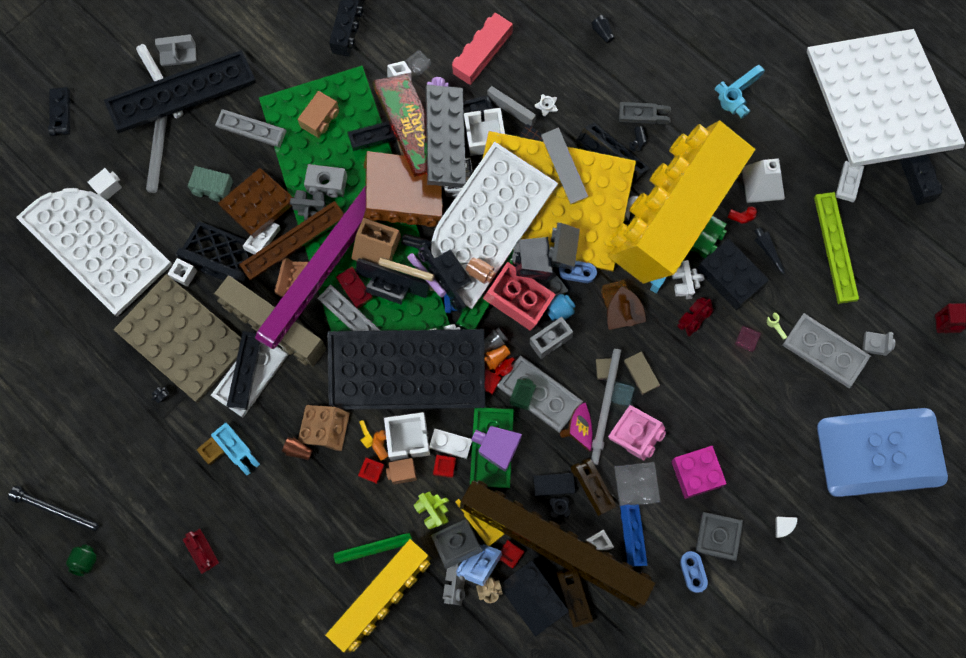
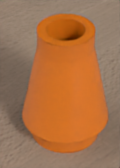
M503 345L486 352L485 368L489 371L491 369L495 370L510 355L509 349Z

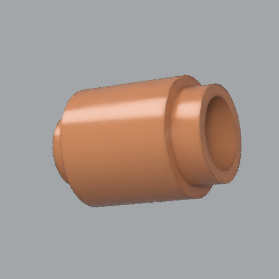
M473 257L466 267L469 275L483 284H486L487 281L490 283L496 274L494 267L480 258L476 259Z

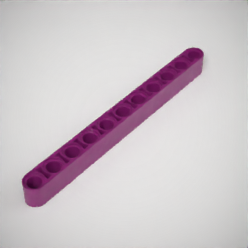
M365 187L259 328L255 336L257 341L271 349L277 347L356 238L365 212Z

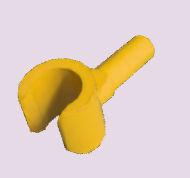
M361 420L359 423L365 435L361 442L368 449L372 446L373 438L369 434L364 420Z

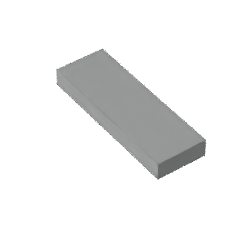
M493 86L488 89L487 94L491 102L526 125L529 124L532 127L535 125L536 114Z

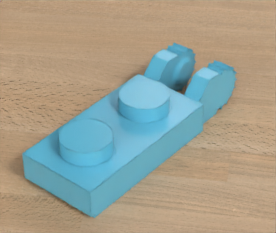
M224 423L211 434L233 463L238 465L246 475L251 472L241 462L244 458L248 457L250 462L256 467L260 465L251 454L250 449L228 423Z

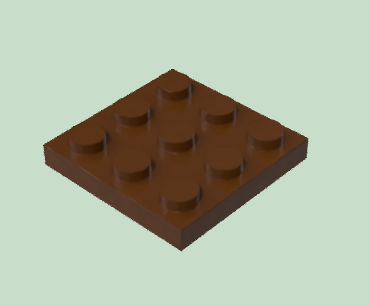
M259 168L218 204L249 235L255 238L292 206L290 205V199L293 197Z

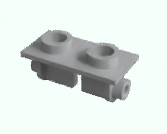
M461 563L447 569L445 580L452 581V585L445 584L443 599L446 604L462 606V601L465 597L464 584L466 579L463 576L458 577L456 573Z

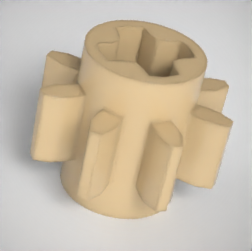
M491 577L487 579L484 586H476L479 600L484 599L486 603L496 602L499 595L503 594L500 581H495Z

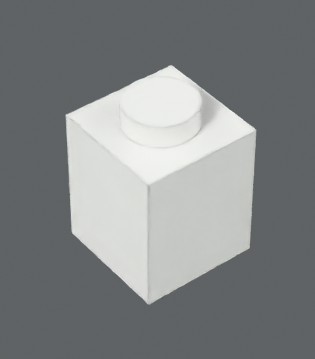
M105 168L88 181L98 195L105 200H108L122 188L118 183L120 180L113 171L109 173Z

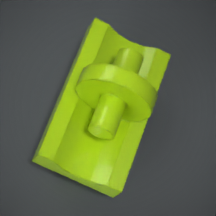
M430 492L422 493L418 496L420 499L414 504V507L419 514L426 510L430 514L424 520L428 529L439 527L449 522L445 516V513L448 512L445 506L449 502L447 497L441 500L438 494L432 496Z

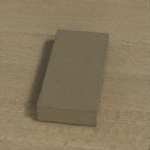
M642 351L624 360L642 395L660 386Z

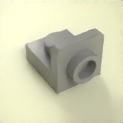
M867 331L864 333V352L886 356L894 350L895 339H893L892 332H888L886 335Z

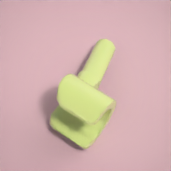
M773 313V318L776 321H771L768 317L767 325L774 327L784 340L787 336L778 323L779 315Z

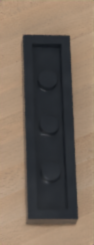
M246 331L242 333L226 405L228 408L248 409L262 344L255 339L257 333Z

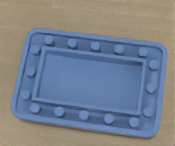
M907 409L822 419L817 425L827 489L835 497L934 488L943 486L948 480L936 416L930 409Z

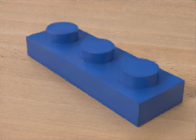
M639 505L620 506L628 564L632 567L648 566Z

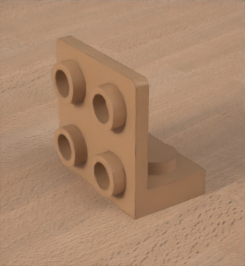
M307 405L298 441L307 445L325 446L336 451H342L350 413L336 407Z

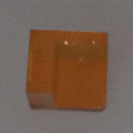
M625 280L602 286L601 293L606 308H608L614 293L621 285L627 288Z

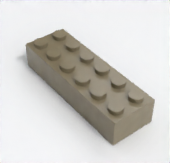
M229 275L214 293L218 297L217 302L229 313L233 312L239 320L245 324H250L256 332L275 308ZM294 322L278 344L289 355L293 354L300 363L305 366L309 364L312 367L327 350L320 338L297 322Z

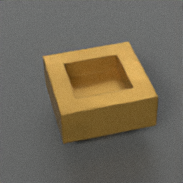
M213 437L197 449L208 465H212L225 454Z

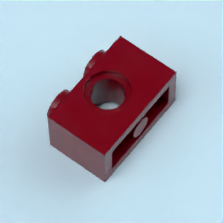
M966 303L947 304L935 314L937 333H961L966 329Z

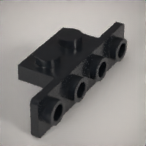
M421 244L418 249L420 259L427 263L429 272L435 275L434 278H437L441 287L446 291L450 298L451 306L458 310L459 313L463 312L466 305L457 291L470 284L472 280L451 249L434 258L426 244Z
M358 258L356 273L371 279L366 286L367 293L402 305L408 292L423 298L427 297L429 290L428 282Z

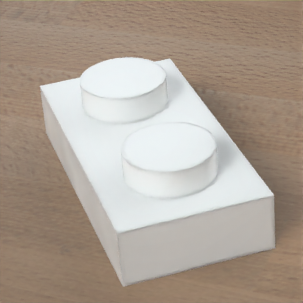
M845 161L835 195L836 198L850 202L855 201L864 166L851 167L850 163Z
M272 223L257 237L253 238L250 235L243 245L244 250L252 254L257 253L271 243L280 231V226Z
M434 429L429 448L467 459L472 439Z

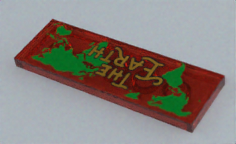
M404 73L374 80L373 87L414 177L427 174L426 112L408 74Z

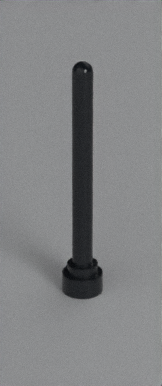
M17 485L9 492L8 500L12 502L28 503L93 531L99 528V525L93 521L28 495L24 488Z

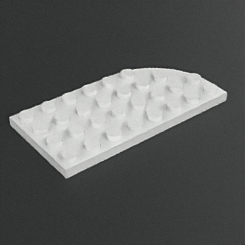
M494 142L439 221L432 238V255L436 258L451 249L465 271L469 261L474 257L476 259L480 258L493 266L494 272L497 274L513 251L516 242L522 238L558 183ZM466 271L472 281L458 290L457 293L465 305L473 309L490 283L487 281L486 284H483L470 276L469 272Z
M67 188L63 189V191L47 193L35 200L16 217L116 317L172 265L108 201L91 191Z

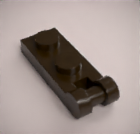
M587 458L581 464L577 463L571 466L573 475L578 478L598 516L617 506L591 459Z
M577 568L575 570L571 569V571H557V578L573 628L593 622ZM573 578L574 584L567 585L566 579Z

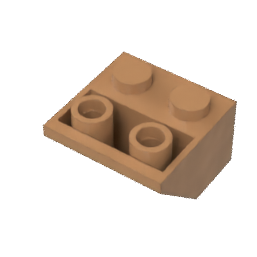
M363 218L356 234L352 259L357 261L358 258L375 264L379 263L380 258L392 261L401 239L399 230Z

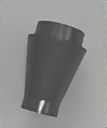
M499 328L493 329L484 340L485 353L505 345L504 342L508 340Z

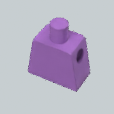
M490 426L487 434L476 430L471 441L481 445L479 454L506 472L522 438V434Z

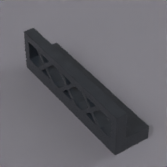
M595 122L584 127L575 141L586 151L635 160L636 164L631 187L650 169Z

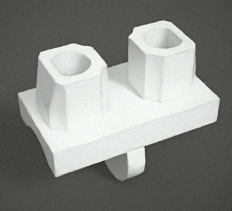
M688 260L683 261L675 274L672 275L673 279L682 278L683 280L682 284H675L674 286L676 296H686V299H692V295L695 294L694 287L695 289L700 288V282L704 280V275L698 274L697 269L690 271Z

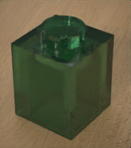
M527 378L517 379L510 398V405L529 410L536 391V385L533 384L532 380Z

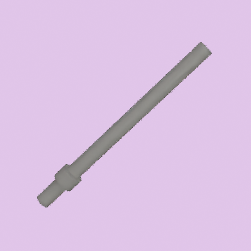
M613 349L596 437L592 442L591 448H593L591 460L594 465H598L601 450L604 448L605 442H603L621 354L619 349Z

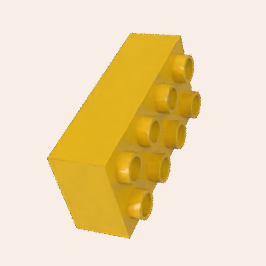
M720 120L707 128L699 124L688 136L684 133L681 134L669 150L675 156L668 166L662 163L652 174L649 181L655 187L649 195L642 193L630 207L629 211L635 215L628 226L622 223L610 237L609 242L615 246L608 257L643 284L674 275L750 159L755 148Z

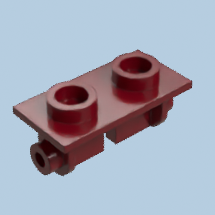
M703 297L697 299L689 308L694 314L691 315L686 312L678 321V328L681 330L686 329L689 337L699 329L700 324L705 318L712 314L713 306L710 299L706 300Z
M201 529L194 533L191 531L186 534L183 541L201 574L219 564Z

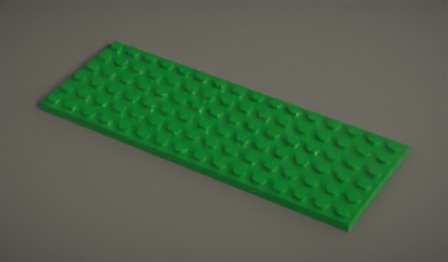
M363 66L259 97L266 123L287 131L280 148L275 146L274 148L288 193L294 198L297 190L307 192L304 182L308 164L343 168L347 173L344 197L338 196L333 198L327 194H324L326 206L335 201L345 214L365 187L366 168H364V160L367 151L392 154L388 142L353 151L347 132L382 123ZM318 91L337 101L339 107L337 117L331 120L327 131L321 134L319 138L301 128L297 120ZM324 180L321 184H327L330 180ZM307 192V199L313 200V195ZM294 210L299 225L304 222V216H298V210ZM374 221L395 228L400 232L401 239L393 256V262L415 268L407 259L408 255L413 253L429 272V266L420 259L418 249L401 244L403 234L420 237L416 224ZM336 225L304 245L309 261ZM355 240L318 289L321 295L332 285L353 306L354 304L336 276L351 267L356 272L357 261L352 259ZM358 275L366 287L371 279ZM412 276V277H414V278H417V279L426 281L425 279ZM428 290L426 298L408 292L402 305L371 294L373 300L358 308L380 331L430 330L434 328L445 330L444 326L450 325L441 297L435 291ZM323 304L331 331H352Z

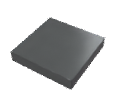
M702 512L695 552L736 561L743 520Z
M467 519L431 535L445 569L483 552Z

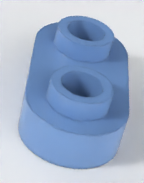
M575 261L574 270L570 269L571 273H566L564 271L565 268H559V275L563 279L582 283L594 281L597 274L593 264ZM589 272L590 276L586 277L583 273Z
M692 551L686 552L680 559L686 585L694 593L702 592L708 585L702 560L697 553ZM687 559L693 560V566L687 564ZM695 578L699 580V586L693 584Z

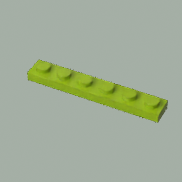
M835 192L817 194L814 199L838 304L856 302L859 300Z

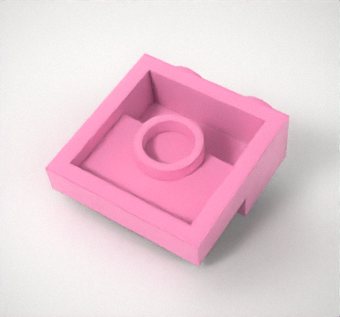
M629 405L608 437L613 442L626 448L629 453L644 461L646 457L650 458L655 451L654 445L657 441L663 440L666 431H664L665 427L662 422Z

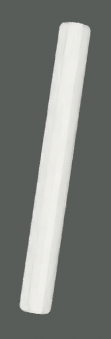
M144 44L137 46L136 50L153 80L163 79ZM183 111L173 113V116L179 118L183 116Z

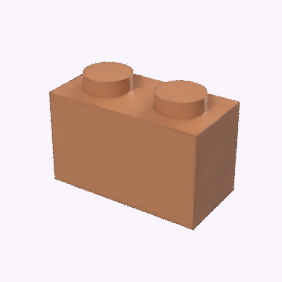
M318 91L297 119L300 127L319 138L321 134L327 131L328 124L339 113L337 101Z

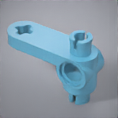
M757 65L729 87L724 81L718 84L715 91L720 94L718 99L721 101L722 108L730 111L732 114L737 113L741 119L747 116L750 109L745 106L747 101L742 97V91L757 81L765 70L760 65Z

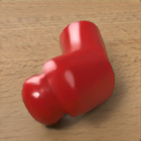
M748 207L746 211L739 213L731 209L727 218L744 224L756 217L757 210L754 207Z

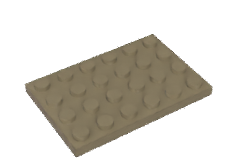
M167 274L114 328L115 332L196 403L203 398L236 362L241 342L240 336Z

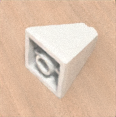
M779 159L762 160L744 166L742 175L747 203L785 199Z

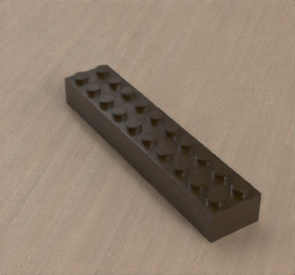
M479 480L471 482L460 502V509L567 570L571 571V569L575 570L577 568L581 578L632 607L638 609L645 605L655 585V582L651 581L652 578L649 575L633 571V567L628 563L622 562L621 564L615 561V557L605 551L601 553L596 550L597 547L594 544L578 540V536L573 532L567 531L566 533L560 530V526L553 521L548 523L541 519L542 515L535 511L530 513L523 509L524 505L505 499V494L497 490L495 492L491 491L484 482Z

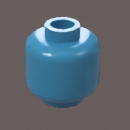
M559 294L548 305L549 310L547 314L553 321L560 317L566 320L574 314V307L576 306L568 295Z

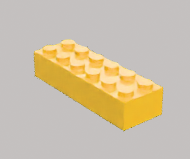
M409 539L325 636L344 653L355 652L362 644L360 641L364 635L369 636L376 628L374 625L378 619L383 620L390 612L389 606L392 603L397 604L403 597V590L406 587L411 588L417 581L416 575L420 571L424 573L431 565L429 555Z

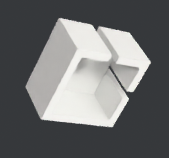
M501 108L484 110L485 122H481L480 111L464 113L470 156L484 154L488 131L505 134Z
M424 412L384 418L388 456L391 461L409 458L408 454H411L412 458L430 455Z

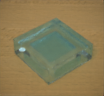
M615 382L611 402L629 407L634 387Z

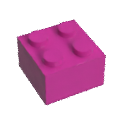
M713 446L675 457L671 461L685 499L721 488L727 484Z

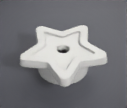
M542 94L541 100L535 104V108L542 110L543 116H546L549 112H557L558 109L554 105L557 98Z

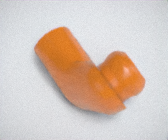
M384 430L376 432L372 442V448L380 460L388 457V453L383 447L384 440H386V431Z

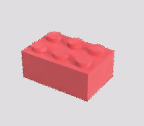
M507 262L483 299L531 331L540 320L555 294L532 278L516 276V267Z

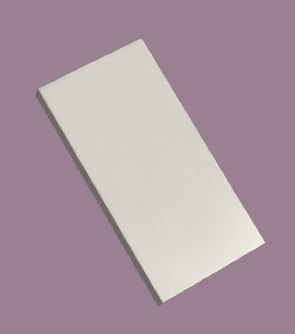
M262 343L248 409H229L244 417L288 357V353L279 347L271 349ZM236 362L211 394L213 398L225 406L227 405Z

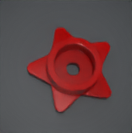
M513 357L508 360L504 359L494 370L496 371L495 375L505 376L513 369L511 363L515 359Z

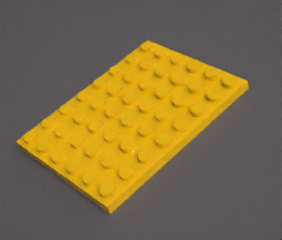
M488 131L483 158L493 143L496 142L558 183L521 239L548 237L550 248V246L554 247V243L551 242L553 227L557 228L558 222L578 228L580 233L576 261L591 263L595 268L613 272L615 262L608 255L615 245L609 242V239L614 231L624 222L636 161L567 147L588 194V198L570 205L544 142Z

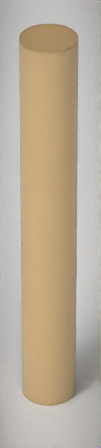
M380 258L378 263L380 266L431 282L434 280L435 275L384 258Z

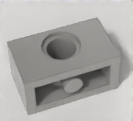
M308 164L304 182L306 191L312 195L314 192H323L333 198L338 196L344 197L347 181L346 170L343 168ZM324 180H330L327 184H321Z
M560 317L530 338V345L539 358L542 359L570 340L573 336V331L563 317Z

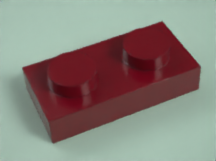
M353 267L336 276L357 309L373 300L371 294L366 292L365 285Z

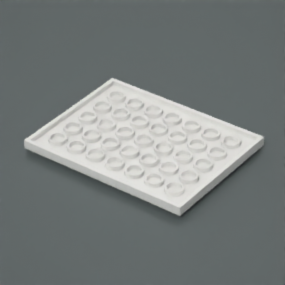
M914 29L807 48L809 60L851 167L964 147L963 137Z

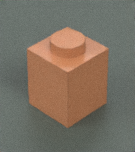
M412 458L389 462V468H386L387 478L392 480L394 485L417 480L414 460Z

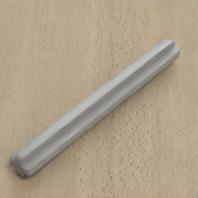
M167 116L155 121L146 190L149 193H156L158 189Z

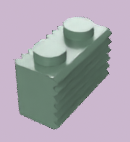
M195 166L188 183V188L195 196L202 197L206 195L214 201H220V199L225 198L229 194L233 180L229 174Z

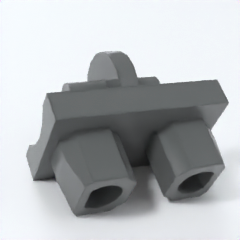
M297 190L294 198L290 199V205L293 206V210H298V216H304L305 221L326 207L325 196L323 192H314L313 200H308L307 192Z

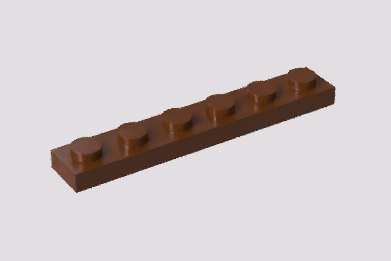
M334 201L239 265L249 280L252 281L336 225L344 213Z

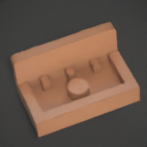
M288 258L283 259L275 294L283 297L308 262H293Z

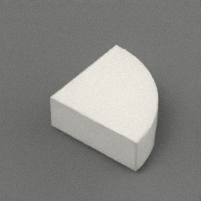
M776 517V538L790 534L797 524V518Z
M604 530L586 540L594 544L597 550L605 551L614 548Z

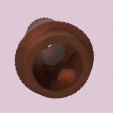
M288 437L282 449L286 456L309 460L313 449H310L294 437L293 439Z

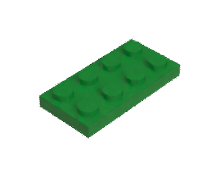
M474 408L473 434L476 430L487 434L490 426L513 432L514 409ZM472 441L470 484L473 480L475 482L479 480L487 484L488 488L510 489L511 462L506 472L482 457L479 454L481 445Z

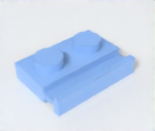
M485 544L480 545L483 552L462 561L456 570L458 577L463 576L468 581L484 586L502 556L500 550Z

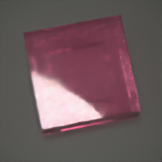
M742 326L735 345L753 352L761 333Z

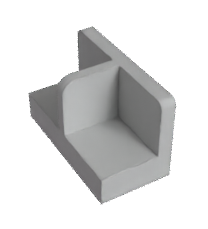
M191 34L155 39V45L160 52L161 66L195 63L197 61L196 44Z

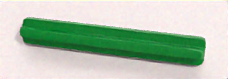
M410 533L336 552L334 553V560L336 564L402 547L409 539L412 540Z

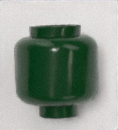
M82 544L81 547L73 548L66 561V565L69 568L68 571L77 576L89 574L97 560V555L93 552V548L88 545Z

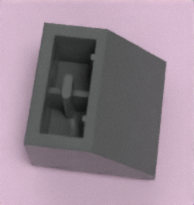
M559 222L557 223V228L553 227L551 242L554 243V247L550 246L549 251L552 267L574 270L580 229Z

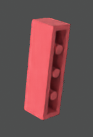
M497 13L487 18L481 31L478 30L475 33L472 42L466 44L463 53L454 59L452 63L453 74L471 85L513 33V24Z

